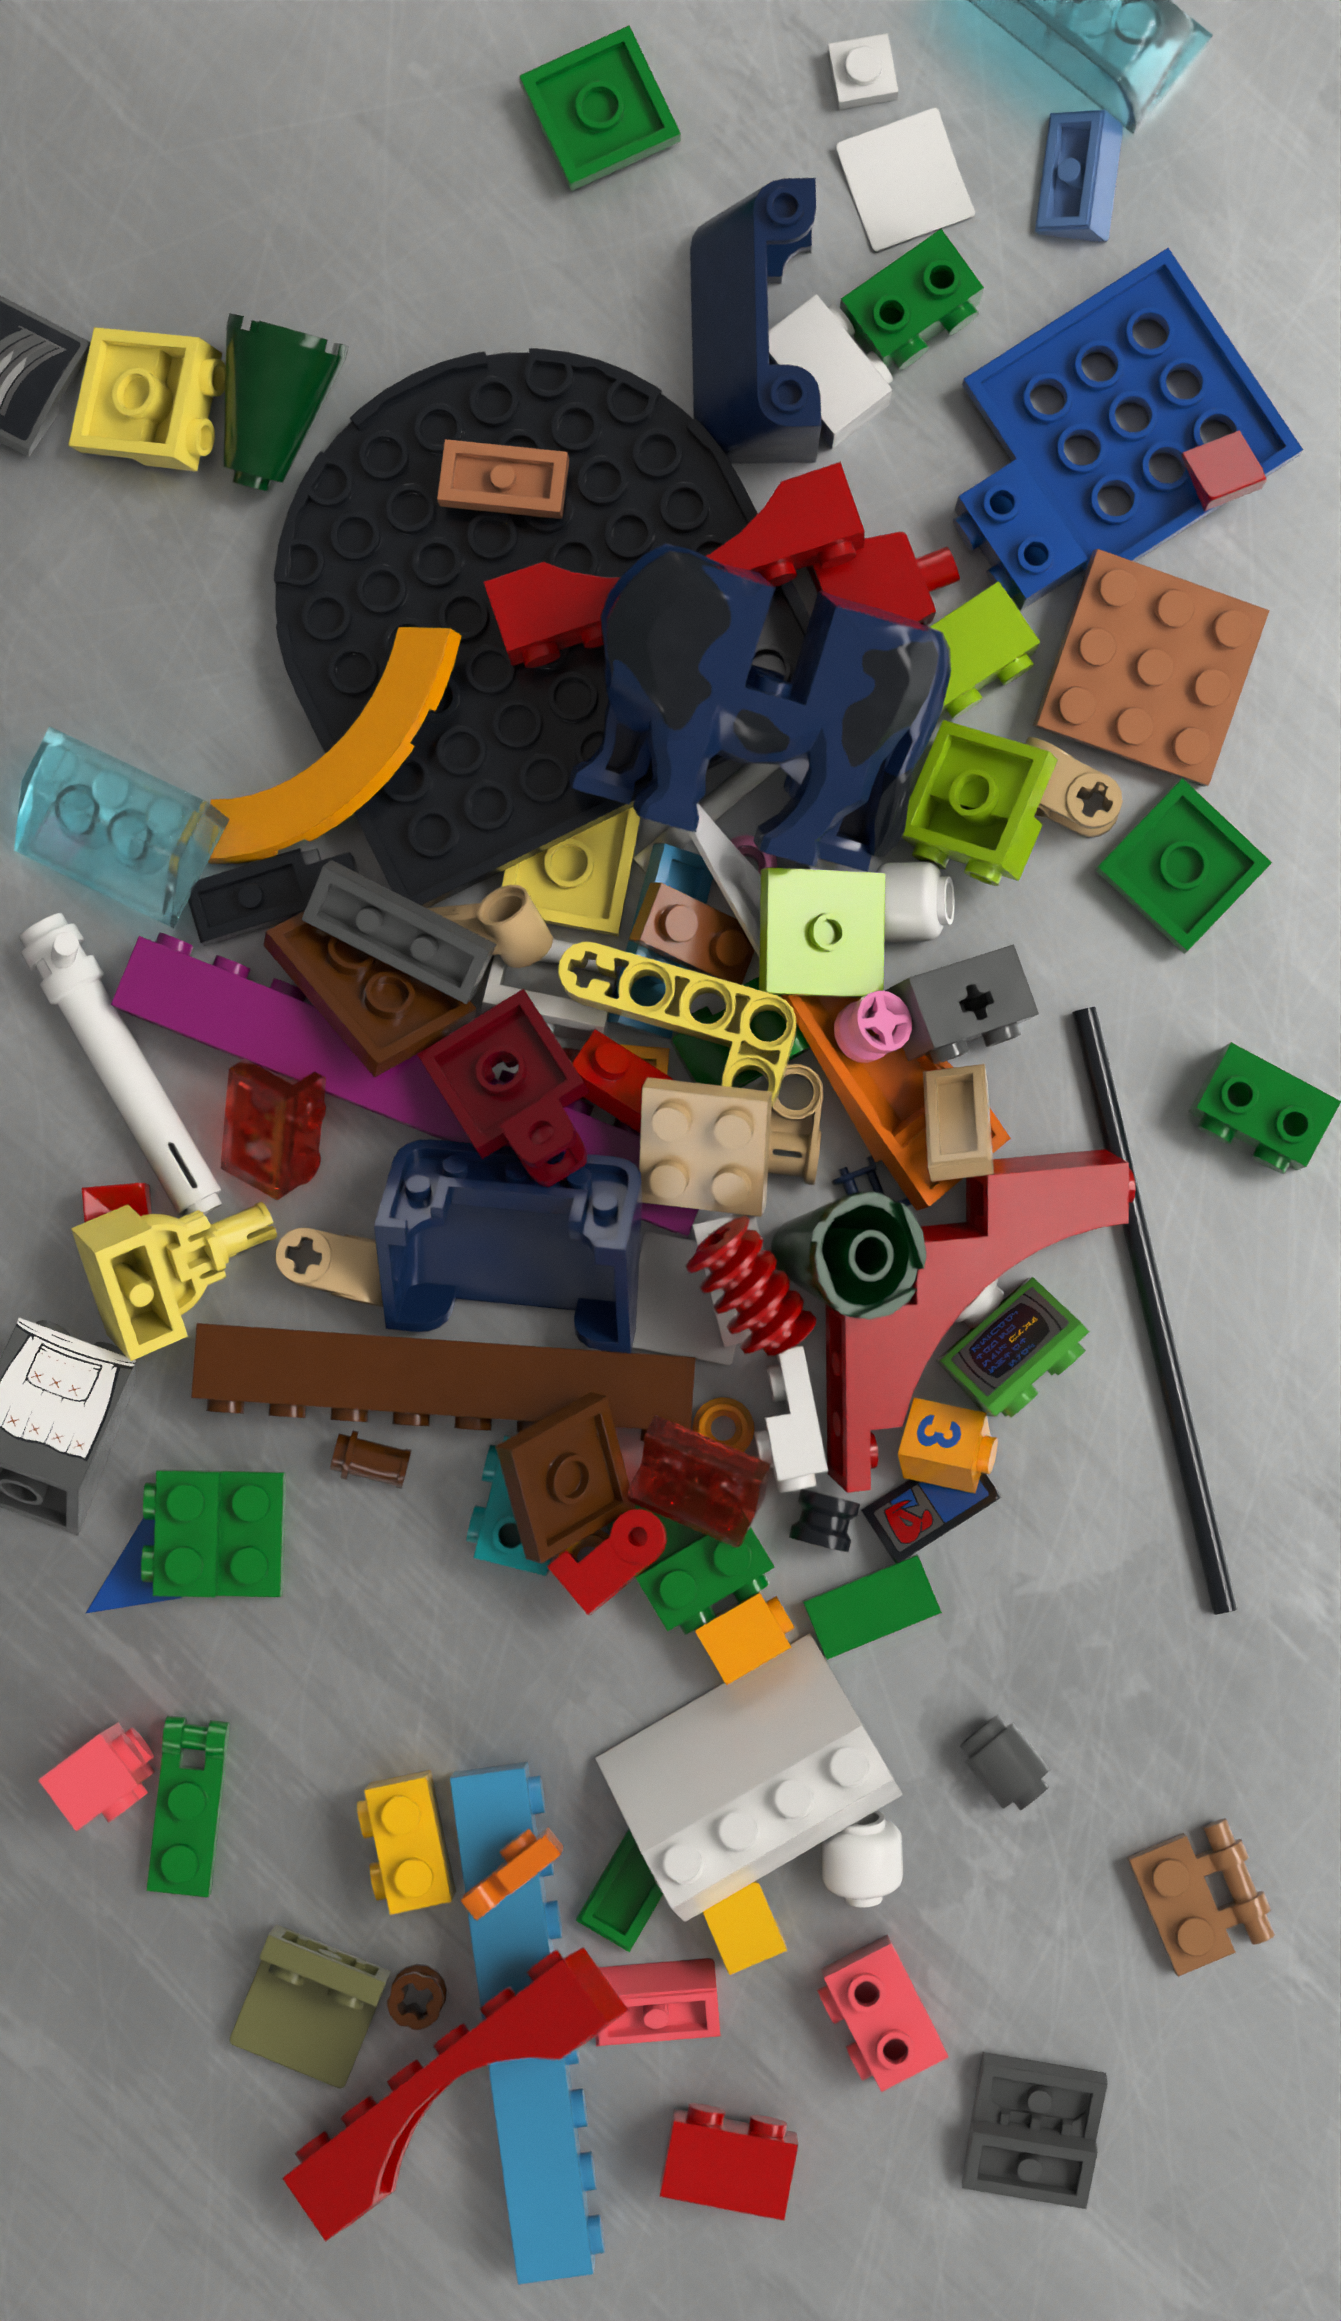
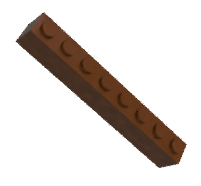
M197 1323L191 1398L207 1399L206 1411L244 1414L245 1402L269 1403V1416L306 1418V1406L331 1408L330 1420L368 1422V1410L393 1412L392 1424L430 1426V1414L455 1416L454 1428L491 1431L492 1419L517 1420L516 1432L519 1433L588 1393L593 1392L607 1396L615 1430L616 1427L641 1429L640 1441L677 1444L678 1431L691 1432L696 1357Z

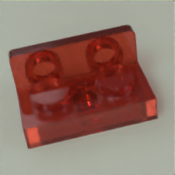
M243 1059L230 1067L228 1070L220 1169L275 1200H279L298 1186L311 1181L321 1163L319 1147L322 1121L326 1113V1105L324 1103L326 1077L314 1071L293 1085L247 1059Z
M655 1415L645 1433L641 1465L628 1489L627 1499L631 1503L733 1547H740L765 1498L771 1464Z

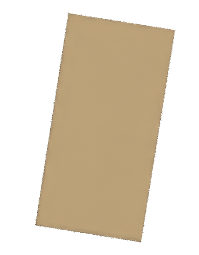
M985 1064L924 1071L927 1157L931 1182L994 1174L988 1079Z

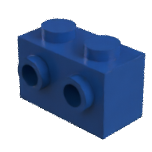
M1021 456L958 496L954 509L958 517L953 519L958 535L971 551L979 547L991 565V568L986 570L991 585L999 581L1020 611L1082 572L1088 560L1087 556Z

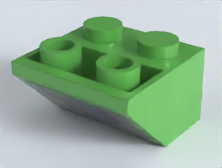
M1030 1277L1010 1293L977 1327L971 1328L936 1361L982 1412L987 1413V1416L996 1417L1001 1412L1005 1417L1008 1415L1013 1417L1039 1393L1032 1384L1046 1371L1051 1376L1055 1373L1057 1375L1061 1374L1086 1351L1079 1341L1089 1333V1330L1034 1277Z

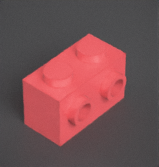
M118 1722L98 1734L38 1781L74 1830L77 1831L100 1813L103 1814L108 1823L144 1797L148 1791L141 1782L155 1773L148 1761L154 1758V1755L146 1741L134 1728L131 1727L125 1732Z
M888 1934L821 1968L827 1985L818 1989L817 1992L833 2024L845 2019L855 2039V2042L846 2046V2049L862 2081L873 2076L881 2092L949 2057Z

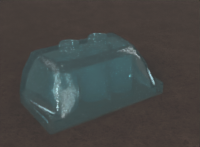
M968 0L1098 107L1108 111L1132 134L1137 131L1209 45L1213 34L1190 17L1172 0Z

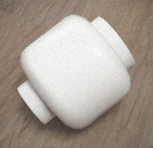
M930 861L889 862L878 867L876 873H886V942L934 940L941 934L944 925L952 924L955 907L953 882L950 876H942L940 869L935 863Z
M876 1810L821 1842L822 1879L827 1889L840 1897H844L848 1905L872 1907L882 1902V1896L892 1893L901 1885L903 1878L902 1835L894 1823L885 1819V1815L882 1812Z

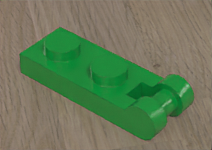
M168 1715L166 1717L162 1737V1759L146 1891L207 1898L212 1893L230 1734L229 1722L210 1720L209 1726L187 1724L186 1717ZM184 1749L205 1751L204 1768L184 1766Z

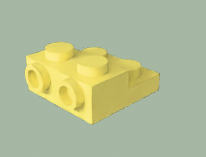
M94 327L68 446L80 453L133 458L144 466L197 471L200 456H207L214 445L215 431L212 422L209 420L213 396H221L225 390L226 365L221 360L222 353L199 337Z

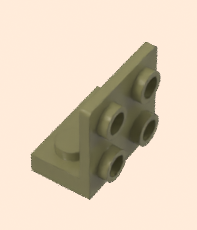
M276 1924L266 1939L259 1957L261 1962L229 2041L232 2045L336 2088H343L354 2066L391 1971Z

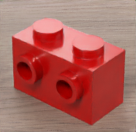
M690 2103L687 2111L674 2109L660 2180V2197L785 2221L799 2145L797 2132L786 2131L787 2122L768 2116L752 2115L750 2116L749 2123L724 2119L725 2110L706 2104Z

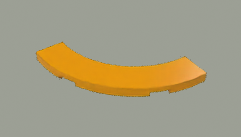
M398 627L385 671L369 702L345 735L310 767L271 789L243 797L211 799L199 859L209 864H239L276 856L278 850L287 848L305 839L310 842L345 821L366 804L390 780L415 747L410 742L423 724L429 710H436L444 694L454 667L462 635L451 628Z

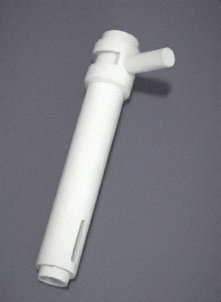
M57 913L32 925L19 935V939L25 947L21 955L30 970L37 969L43 979L40 983V988L50 1005L57 1004L178 1215L183 1213L188 1215L197 1210L207 1215L222 1205L217 1195L221 1192V1188L119 1011L111 1005L112 999L101 982L104 973L93 955L86 956L81 944L84 942V938L76 924H68L63 914Z

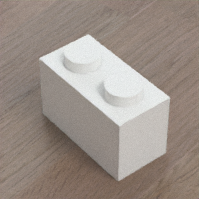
M815 294L769 330V365L789 364L800 366L813 375L818 382L821 395L820 435L830 448L833 449L889 406L893 390L889 383L893 381V378L886 365L874 352L870 351L865 355L851 338L855 334V330L845 313L836 304H832L827 308L820 297Z

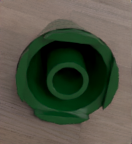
M229 313L226 325L223 467L235 470L232 482L268 491L271 480L284 482L346 360L349 346L334 343L330 354L325 352L327 339L254 320L251 321L249 331L241 329L244 316Z
M869 1191L846 1195L784 1223L776 1231L771 1244V1253L777 1259L776 1269L784 1271L793 1283L843 1315L869 1320L892 1315L910 1301L916 1291L912 1286L916 1280L918 1269L924 1270L927 1256L923 1231L912 1211L902 1203H897L884 1194Z

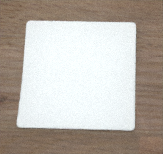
M937 108L923 111L837 143L836 148L851 193L873 250L879 251L975 215L974 207L961 177Z
M645 1232L639 1257L636 1332L632 1347L675 1356L696 1357V1360L731 1365L736 1344L727 1347L723 1345L710 1293L704 1294L699 1288V1285L705 1279L704 1271L701 1270L690 1274L685 1267L687 1262L696 1253V1241L654 1232Z

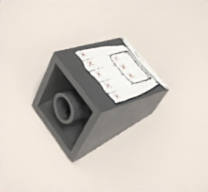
M22 1318L18 1319L0 1358L1 1508L74 1535H79L135 1386L136 1360L130 1361L117 1346L110 1343L96 1342L92 1345L73 1338L66 1329L53 1322L40 1320L35 1324Z

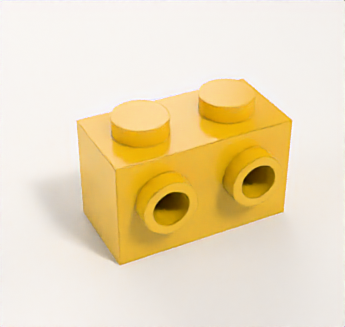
M431 1769L370 1782L364 1790L366 1800L357 1802V1813L363 1838L374 1837L379 1862L369 1864L376 1900L387 1899L390 1915L452 1902L456 1889Z

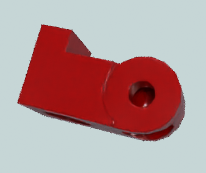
M642 1509L629 1510L621 1514L613 1523L610 1537L580 1562L570 1551L566 1550L547 1567L584 1612L591 1616L661 1556L667 1543L666 1528L662 1521L649 1511Z

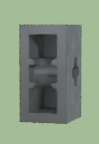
M1014 944L909 977L885 990L900 997L908 1007L912 1017V1031L909 1040L903 1045L908 1061L931 1054L933 1063L939 1064L968 1053L969 1049L966 1042L983 1037L986 1047L1003 1043L1021 1035L1018 1024L1039 1015ZM960 1005H964L966 1012H962Z

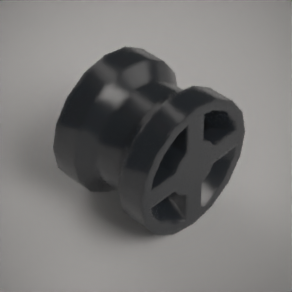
M800 1489L798 1502L802 1507L799 1521L791 1526L789 1538L838 1551L849 1552L851 1539L847 1534L850 1520L858 1516L860 1503Z

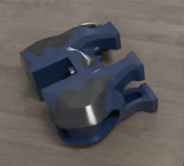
M666 543L644 554L622 574L609 591L600 616L606 693L609 698L605 711L604 734L602 744L591 758L573 766L569 777L571 787L630 805L635 781L647 773L652 759L653 779L636 795L633 804L635 812L644 819L696 832L699 822L696 804L706 793L705 776L707 766L715 754L742 763L780 765L781 769L787 774L784 790L791 799L779 814L757 827L753 841L758 849L767 854L810 866H817L819 858L868 872L871 857H884L897 845L905 831L911 774L926 749L942 713L951 675V652L943 632L883 609L818 591L793 676L789 683L784 681L785 675L779 672L751 665L775 589L760 573L722 564L693 550Z

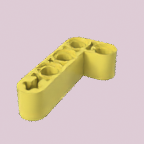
M594 942L574 944L563 953L559 961L558 974L565 992L572 1000L585 1006L730 1047L723 1073L722 1086L733 1087L735 1078L741 1072L747 1070L758 1071L768 1080V1091L772 1092L771 1108L773 1107L781 1088L796 1035V1016L793 1008L786 1000L774 994ZM588 960H596L599 973L617 979V967H625L619 980V998L614 999L610 997L613 993L611 983L598 979H591L588 988H581L577 975L572 972L574 967L585 968ZM654 976L660 979L666 986L662 1000L656 1005L649 1007L635 1003L630 997L633 984L639 978ZM711 993L721 997L726 1004V1011L720 1020L712 1024H702L693 1018L690 1008L693 1001L699 995ZM766 1010L780 1014L787 1025L784 1034L771 1042L756 1038L750 1029L753 1018L758 1013Z

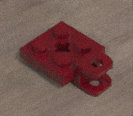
M524 988L417 1054L482 1159L510 1143L529 1175L544 1187H551L586 1164V1147L564 1108L588 1094L589 1090ZM503 1062L508 1068L518 1065V1071L514 1074V1079L505 1085H492L489 1083L496 1077L493 1068L497 1064ZM565 1150V1156L559 1163H545Z

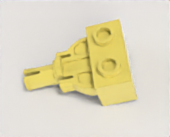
M258 1202L248 1209L213 1224L208 1221L207 1217L200 1210L179 1219L165 1214L140 1216L127 1204L71 1228L106 1334L130 1361L188 1337L181 1315L190 1310L199 1301L208 1285L226 1278L224 1269L226 1264L229 1263V1258L260 1243L277 1238L276 1228L268 1226L274 1222L263 1202Z

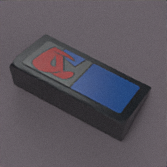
M985 1473L980 1475L975 1494L909 1479L861 1511L893 1562L898 1564L993 1504L1001 1496Z

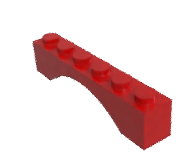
M841 461L781 481L765 507L739 534L711 554L706 555V557L722 564L758 572L774 587L796 578V570L819 562L821 568H832L855 558V550L864 548L865 531ZM541 562L485 581L484 585L512 666L524 662L526 668L548 664L561 656L559 650L582 642L585 648L602 646L600 616L609 591L620 577L607 578L575 573Z
M584 1947L563 1958L558 1949L550 1953L526 1972L533 1982L516 1995L511 1986L497 1994L479 2009L486 2018L471 2031L468 2030L464 2023L454 2028L433 2045L439 2054L438 2057L424 2068L417 2059L408 2064L386 2082L393 2091L379 2103H376L371 2095L365 2098L340 2118L347 2128L331 2139L326 2131H324L295 2153L301 2164L282 2179L325 2242L352 2225L396 2191L402 2159L415 2128L434 2100L458 2077L466 2072L500 2061L524 2058L561 2060L582 2047L628 2011V2008Z

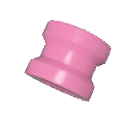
M879 990L845 1006L838 1013L834 1023V1036L839 1048L850 1059L862 1063L878 1060L885 1054L901 1048L909 1040L912 1031V1017L906 1004L893 993ZM866 1029H872L876 1035L871 1036Z

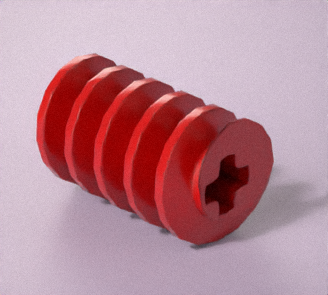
M744 1215L725 1223L712 1232L699 1244L696 1253L687 1262L685 1267L690 1274L706 1268L709 1269L710 1273L699 1285L704 1294L720 1288L724 1291L714 1303L713 1308L717 1314L736 1309L738 1313L726 1326L731 1334L747 1329L751 1331V1334L740 1346L744 1354H750L763 1349L767 1356H775L798 1345L815 1327L817 1319L811 1311L802 1310L804 1306L803 1298L797 1291L789 1290L791 1280L784 1271L775 1270L777 1259L771 1251L761 1250L763 1239L756 1230H747L750 1219Z

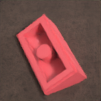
M713 1959L598 1967L628 2008V2011L595 2036L596 2046L721 2036L715 1962Z

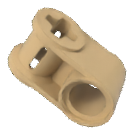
M1028 737L1024 744L1050 751L1058 759L1035 815L1048 818L1086 837H1098L1109 832L1117 821L1123 802L1122 792L1117 782L1110 776L1074 759L1062 749L1044 740ZM1093 793L1100 794L1104 797L1102 808L1105 811L1097 810L1093 817L1083 814L1084 802L1081 799L1089 800Z
M790 1064L786 1067L784 1078L789 1075L804 1077L812 1087L813 1096L807 1107L801 1110H791L784 1107L777 1097L771 1108L768 1173L802 1177L805 1184L815 1185L821 1142L819 1126L823 1102V1084L818 1074L810 1067L801 1064ZM776 1149L799 1152L802 1154V1157L774 1155L772 1151Z
M311 1228L291 1230L280 1239L276 1248L275 1260L279 1271L290 1282L299 1286L330 1292L332 1296L383 1307L376 1240L347 1234L342 1236ZM304 1241H312L313 1251L322 1256V1260L319 1265H309L305 1274L296 1273L297 1264L288 1258V1253L290 1249L300 1250Z

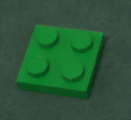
M630 25L519 75L520 85L571 192L681 142L680 130Z
M1182 778L1095 870L1185 954L1272 862Z

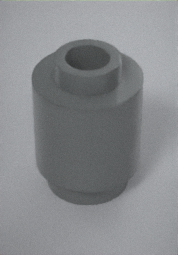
M998 1714L960 1745L969 1757L965 1763L1002 1809L1014 1802L1021 1811L1049 1788L1042 1779L1051 1770L1014 1723L1007 1726Z

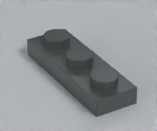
M330 860L322 867L302 917L303 921L465 1004L475 996L497 945L333 860Z

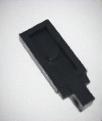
M301 848L186 883L183 887L200 943L203 946H207L286 921L305 911L322 867L330 860H333L359 874L354 856L351 855V852H346L321 860L317 848L304 852Z

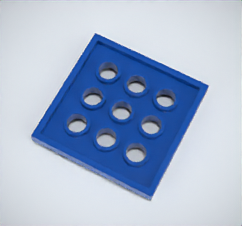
M1169 248L1158 253L965 377L962 383L963 388L1010 459L1014 461L1021 456L1088 558L1083 568L1085 572L1093 550L1100 549L1135 562L1222 506L1219 505L1204 511L1181 455L1185 451L1204 444L1200 436V428L1204 423L1211 420H1219L1226 423L1232 433L1240 430L1263 468L1266 477L1300 456L1303 448ZM1150 319L1161 324L1166 333V342L1154 349L1140 346L1134 339L1132 332L1133 326L1137 322ZM1093 352L1104 353L1114 362L1115 374L1106 381H1093L1084 374L1081 366L1082 359ZM1176 370H1187L1193 373L1199 382V393L1190 399L1176 398L1167 388V376ZM1041 385L1054 386L1064 397V407L1055 414H1042L1033 407L1030 393ZM1124 403H1137L1146 410L1149 424L1139 432L1125 431L1116 421L1115 410ZM1076 435L1089 437L1097 446L1098 457L1088 465L1074 464L1065 455L1064 443L1070 437ZM1159 453L1174 455L1182 466L1181 478L1172 483H1162L1156 480L1150 473L1149 460ZM1107 486H1119L1129 494L1131 509L1121 516L1108 515L1098 504V493Z

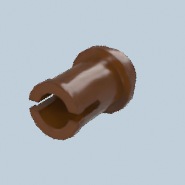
M354 1430L351 1436L339 1433L330 1470L341 1472V1479L347 1480L348 1474L394 1485L396 1488L402 1489L412 1450H404L358 1438L359 1432Z

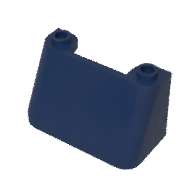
M783 178L771 181L699 226L692 236L690 276L693 418H696L722 448L731 464L816 462L821 431V395L818 382L810 372L800 366L789 364L769 365L768 284L782 283L783 271L790 258L798 253H811L812 226L814 225L816 214V178Z
M434 1139L416 1140L407 1143L397 1151L393 1158L374 1223L386 1329L427 1332L441 1327L449 1320L453 1313L456 1299L575 1310V1334L581 1343L589 1348L601 1351L631 1353L637 1318L642 1212L641 1172L634 1163L627 1159L616 1156L587 1154V1162L583 1167L551 1187H544L529 1175L513 1148L509 1146H503L482 1159L472 1143ZM560 1152L545 1163H559L564 1158L565 1152Z

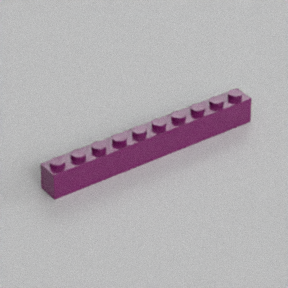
M159 932L155 942L141 936L138 937L111 1002V1005L119 1011L438 1139L472 1143L417 1054L374 1078L315 1006L304 1002L306 996L299 987L273 978L270 988L247 979L250 968L219 955H216L212 965L190 956L193 945ZM502 1070L499 1079L494 1078L489 1083L492 1085H505L514 1079V1073ZM579 1099L564 1108L580 1135L587 1154L624 1158L634 1163L639 1169L641 1133L617 1118L614 1124L610 1125L590 1117L594 1106ZM507 1143L506 1145H504V1146L512 1147V1146L510 1145V1143ZM642 1202L641 1220L688 1239L700 1209Z

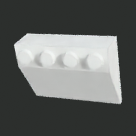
M810 1633L790 1644V1649L728 1685L725 1683L721 1684L595 1758L671 1909L684 1922L903 1795Z

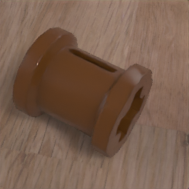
M414 1964L404 1968L396 1976L391 1987V1994L387 2000L390 2016L398 2025L409 2027L413 2030L429 2027L438 2019L440 2011L446 2002L447 1987L445 1980L438 1970L429 1965ZM413 1983L418 1991L428 1988L432 1992L426 2003L425 2010H422L417 2003L409 2005L404 2003L403 2000L409 1989L408 1984Z

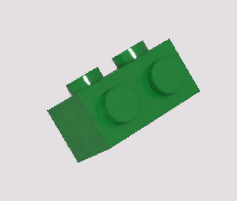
M940 229L842 297L840 309L852 323L855 330L853 336L866 354L872 351L883 361L888 369L896 364L899 370H902L916 362L928 351L929 346L926 342L944 329L949 335H953L978 316L979 312L976 307L980 305L984 287L944 231Z
M1231 1042L1220 1051L1188 1112L1201 1119L1197 1128L1205 1134L1226 1144H1231L1235 1137L1256 1148L1252 1155L1253 1159L1272 1170L1285 1174L1288 1167L1295 1170L1307 1167L1341 1101Z

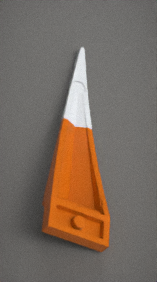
M697 803L699 814L696 832H687L760 958L761 875ZM781 995L793 1008L799 1029L875 1162L883 1161L916 1211L931 1206L963 1178L931 1182L927 1157L923 1072L954 1067L947 1061L934 1064L931 1054L908 1061L903 1046L885 1054L878 1060L869 1063L856 1062L847 1057L839 1048L834 1036V1023L838 1013L845 1006L859 1001L861 998ZM866 1029L871 1036L876 1035L872 1029ZM990 1108L992 1152L994 1153L1011 1138Z

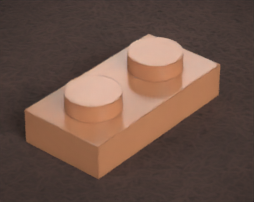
M445 439L437 497L439 506L562 519L569 467L568 452Z

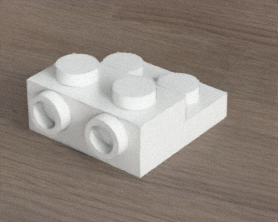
M803 1346L791 1348L776 1355L777 1364L766 1366L773 1403L785 1401L787 1412L763 1417L765 1430L754 1432L760 1467L762 1470L773 1468L777 1489L780 1493L816 1486L815 1474L828 1471Z

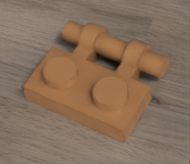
M1226 1818L1216 1820L1203 1827L1212 1849L1200 1854H1194L1187 1836L1183 1833L1127 1857L1173 1970L1178 1977L1236 1953L1226 1929L1243 1923L1253 1945L1265 1942L1275 1936L1267 1917V1913L1271 1911L1270 1905L1264 1892L1256 1891L1244 1862L1249 1858L1242 1839L1235 1840ZM1216 1871L1222 1872L1234 1900L1219 1907H1216L1204 1878Z

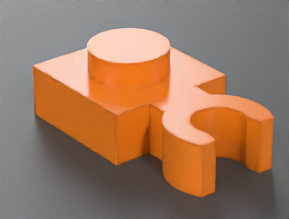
M549 1827L536 1837L529 1828L500 1850L499 1853L505 1859V1862L466 1892L461 1902L477 1921L506 1896L515 1892L562 1854L564 1846Z

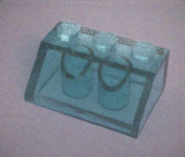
M49 726L21 781L14 851L174 929L230 819L209 802Z

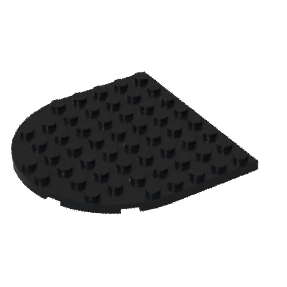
M529 348V352L486 355L484 351L442 361L415 372L383 390L350 417L351 422L336 436L325 452L320 451L299 484L286 515L278 543L274 570L277 638L284 665L295 693L325 754L345 735L372 697L391 655L398 627L451 628L462 635L454 667L444 694L436 710H429L423 724L410 742L415 746L412 752L390 780L354 813L391 890L425 908H429L632 808L636 795L653 779L651 759L647 773L635 781L630 805L571 787L569 777L573 766L591 758L602 744L605 711L609 701L606 693L603 645L585 648L582 642L559 650L561 656L548 664L526 668L524 662L512 666L484 582L541 562L575 573L607 578L621 577L644 554L664 543L690 549L706 556L739 534L758 514L726 454L696 418L692 419L682 408L662 394V390L625 369L599 359L571 352ZM445 439L568 452L569 467L562 519L439 506L437 497ZM792 580L776 586L751 664L785 675L784 681L789 683L791 682L810 620V615ZM715 754L710 759L707 770L729 759Z

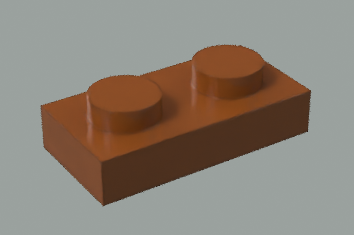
M650 883L629 937L630 941L695 972L742 985L755 951L736 918L663 883Z

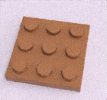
M1100 549L1093 550L1033 726L1181 779L1183 778L1198 785L1209 786L1270 610Z

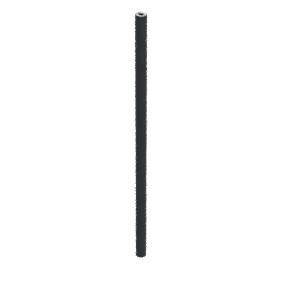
M1089 1007L1074 1011L1072 1014L1104 1149L1129 1162V1168L1134 1175L1135 1198L1132 1203H1129V1223L1122 1224L1213 1614L1228 1613L1238 1610L1100 1020L1097 1008Z

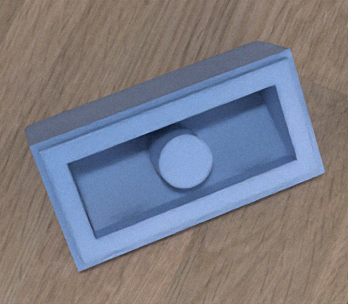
M1092 110L1050 113L1035 227L1036 233L1093 242L1108 241L1123 134L1121 122L1108 111Z

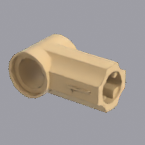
M520 885L500 887L487 895L481 903L427 908L496 943L497 945L492 955L500 954L504 963L513 968H522L538 962L552 947L553 936L528 892Z

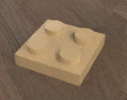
M647 1077L642 1087L639 1171L641 1172L642 1202L762 1217L767 1199L772 1092Z

